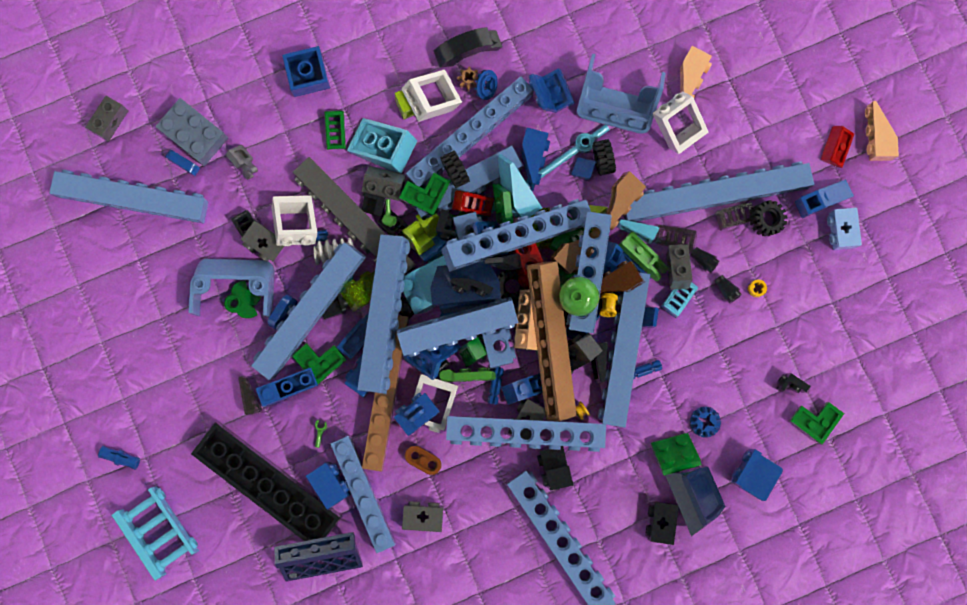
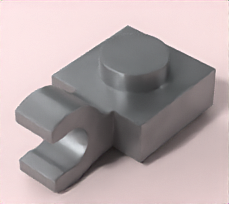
M243 145L230 149L226 153V156L237 169L242 168L243 175L247 180L254 177L253 173L258 172L257 167L251 163L253 157Z

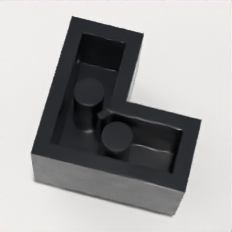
M561 446V450L549 448L539 450L540 455H537L539 467L543 466L544 474H541L543 486L548 487L550 491L573 486L564 447Z

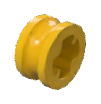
M754 280L748 286V292L753 297H761L767 291V285L762 280ZM754 284H757V286L760 285L762 287L760 289V294H758V291L754 292Z
M579 401L576 406V414L583 420L584 416H589L590 414L584 404Z

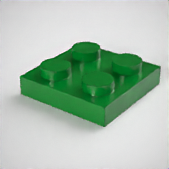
M688 433L651 443V448L663 476L701 466V459Z

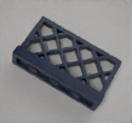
M354 532L274 547L275 566L280 569L286 582L363 567V562L355 542Z

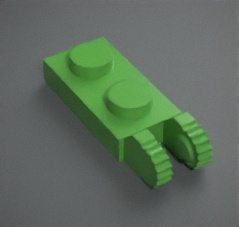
M631 231L619 244L628 256L645 272L647 271V274H650L653 280L659 281L661 279L660 273L668 271L666 264L634 232Z
M478 368V372H471V369H459V373L447 369L439 373L440 380L445 382L489 381L496 379V372L490 371V368Z

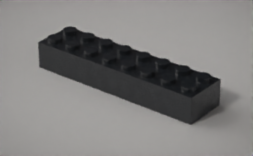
M220 422L213 424L191 453L192 456L303 541L328 537L343 517L332 507L327 510L319 497Z

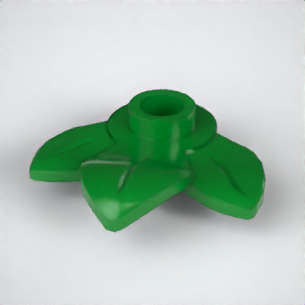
M241 281L232 287L231 294L224 300V306L227 311L237 313L242 318H254L258 314L253 306L258 304L262 296L252 294L250 290H247L246 282ZM233 300L237 301V306L235 307L231 306Z

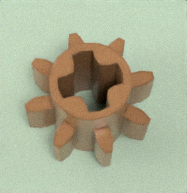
M470 66L465 71L461 69L462 76L457 77V81H462L460 88L465 87L468 92L471 88L476 87L475 81L478 80V77H476L478 70L473 71Z

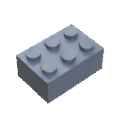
M181 98L177 100L155 126L204 167L228 140L224 132Z

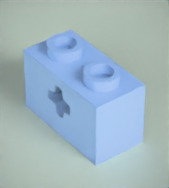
M857 208L835 209L831 211L827 217V224L831 228L829 241L833 245V250L853 249L861 246Z

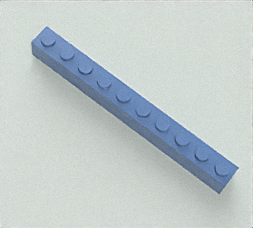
M800 161L792 163L790 167L779 165L769 171H766L765 168L756 170L754 174L742 172L736 174V177L733 178L722 176L717 178V181L712 182L710 179L699 181V184L696 185L685 183L680 188L675 189L673 186H669L659 192L648 190L644 192V195L638 201L634 200L630 205L632 207L631 210L624 216V219L639 222L809 189L814 186L810 163L803 164Z

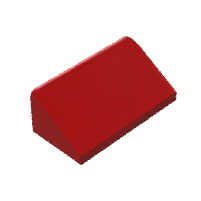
M833 126L821 160L843 168L854 133L844 126Z

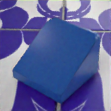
M577 157L571 175L589 181L596 161Z
M645 307L642 327H656L659 312L657 307Z

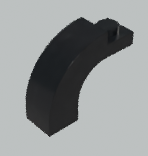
M485 27L459 34L445 41L433 51L440 68L452 67L470 55L485 51H497L502 48V44L497 31H488V28Z

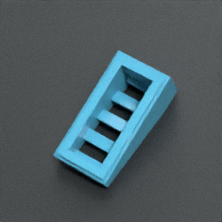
M622 219L617 225V228L627 233L634 232L641 240L649 244L652 243L659 230L657 226Z
M691 283L690 288L692 290L690 292L686 289H680L688 295L686 298L677 292L679 289H673L661 305V308L677 318L699 287ZM674 295L683 300L682 304L673 298ZM672 301L677 306H679V308L676 309L671 304H669V302Z

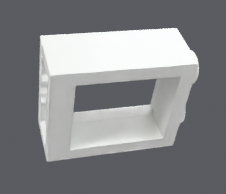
M445 70L409 79L402 87V91L419 122L452 112L462 103ZM436 82L446 102L431 107L420 86Z
M683 91L676 94L673 99L661 105L653 112V116L669 149L678 154L709 133L693 96ZM687 106L694 123L675 136L668 119Z
M312 196L273 197L271 209L276 245L307 246L315 244L317 228ZM307 213L309 229L282 230L280 214Z
M421 374L415 395L421 393L423 384L451 392L442 423L438 424L428 421L424 424L429 426L428 430L440 433V430L445 431L447 416L450 415L458 386L438 379L431 380L429 377Z

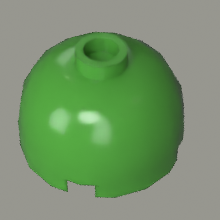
M573 277L567 280L561 287L559 293L560 303L567 313L574 316H586L597 307L599 302L598 288L590 279Z

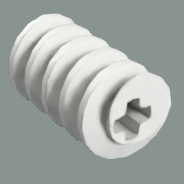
M343 238L340 240L341 244L344 243ZM348 238L347 243L354 247L351 238ZM333 239L332 245L326 240L324 246H322L320 241H318L317 246H314L316 265L320 264V260L324 264L328 259L331 260L335 255L334 250L339 245L335 239Z

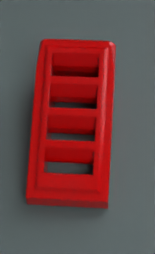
M456 190L452 209L469 213L476 212V214L490 217L494 198ZM485 200L484 210L481 211V210H482V206H483V201Z

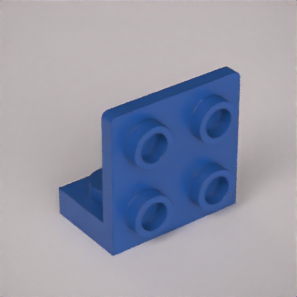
M440 345L434 351H427L426 349L413 357L405 355L404 360L431 380H434L438 377L441 363L460 350V345Z

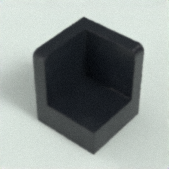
M363 192L364 200L361 209L365 213L383 217L386 208L385 199L387 198Z

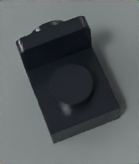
M441 209L436 233L444 241L458 238L455 231L449 230L453 226V218L450 212Z
M339 293L322 315L323 319L326 320L346 313V307H348L346 297H341Z
M786 373L777 381L778 387L776 389L784 391L789 384V388L799 394L800 392L807 393L811 386L794 374Z

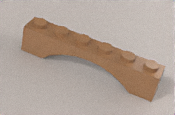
M630 171L624 172L612 186L611 199L606 214L612 216L610 230H613L618 225V219L621 215L625 216L632 207L630 205L634 200L638 201L644 195L643 190L646 186ZM595 228L589 233L590 237L593 239L598 238L600 230ZM579 240L561 244L549 258L553 262L557 261L558 267L566 274L578 271L579 267L576 266L577 255H581L582 248L579 247ZM594 247L587 250L588 258L593 254Z

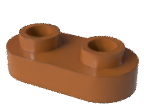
M411 446L405 452L406 461L426 474L435 475L441 470V460L421 447ZM413 452H417L419 454V457L417 459L412 458L411 455ZM430 461L435 462V468H429L428 464Z

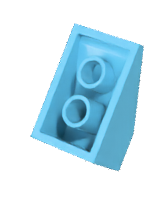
M363 118L347 151L387 170L402 174L417 140L408 130Z
M499 154L500 183L510 191L512 215L515 218L528 216L529 218L542 209V206L515 164L504 155Z
M444 256L404 276L405 286L403 293L414 315L426 313L436 307L432 305L431 284L437 266L447 265Z

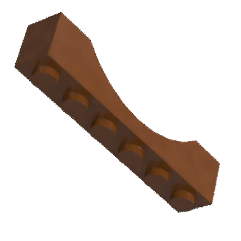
M626 260L617 265L618 269L614 272L608 271L603 274L600 294L617 291L630 292L645 283V280L632 261L627 262ZM564 310V319L566 327L568 313Z

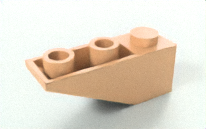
M691 46L680 67V93L683 91L693 96V98L695 97L692 93L695 88L699 89L701 86L703 72L707 74L712 65L709 62L712 57L711 55Z
M872 101L865 109V117L868 118L866 136L869 139L867 155H869L870 161H892L899 156L898 137L877 101Z
M520 290L517 313L519 323L516 324L514 348L537 351L530 290Z

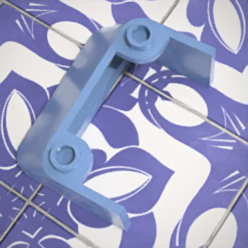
M592 54L578 103L577 114L583 119L640 134L648 132L654 118L653 112L657 109L664 88L666 73L662 72L657 88L645 86L640 90L639 96L602 87L604 82L603 76L599 72L592 71L596 55Z
M201 260L190 282L189 313L200 316L201 294L209 291L211 279L249 280L250 292L256 296H264L263 316L269 318L273 312L274 266L265 260Z

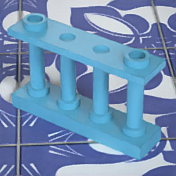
M151 487L148 491L152 496L129 512L124 509L118 510L112 514V517L156 581L167 574L165 567L187 551L193 555L199 552L197 548V541L188 535L164 499L166 495L163 490ZM156 502L162 512L140 528L135 527L132 522L133 518ZM167 518L173 529L153 543L147 544L143 539L144 534ZM178 535L184 545L164 559L157 560L154 555L155 550Z

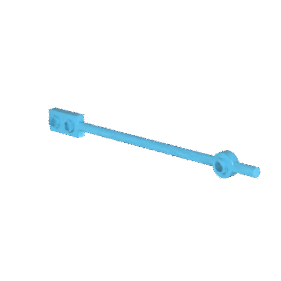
M605 124L591 135L588 133L580 134L576 138L574 147L539 170L538 174H542L541 178H543L578 152H590L593 149V142L610 130L609 127ZM582 140H587L588 144L583 145ZM493 203V206H492V211H491V213H493V212L495 211L494 203ZM477 214V217L481 216L482 220L487 217L484 215ZM442 250L439 251V254H435L433 257H431L427 262L430 263L436 260L442 254Z

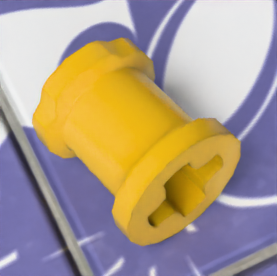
M603 293L601 295L602 309H600L599 314L603 317H615L617 315L615 306L618 296L613 293Z

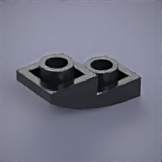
M452 278L450 281L453 286L452 289L459 294L464 292L469 294L470 290L474 288L473 292L484 298L485 295L490 297L493 292V287L476 280Z

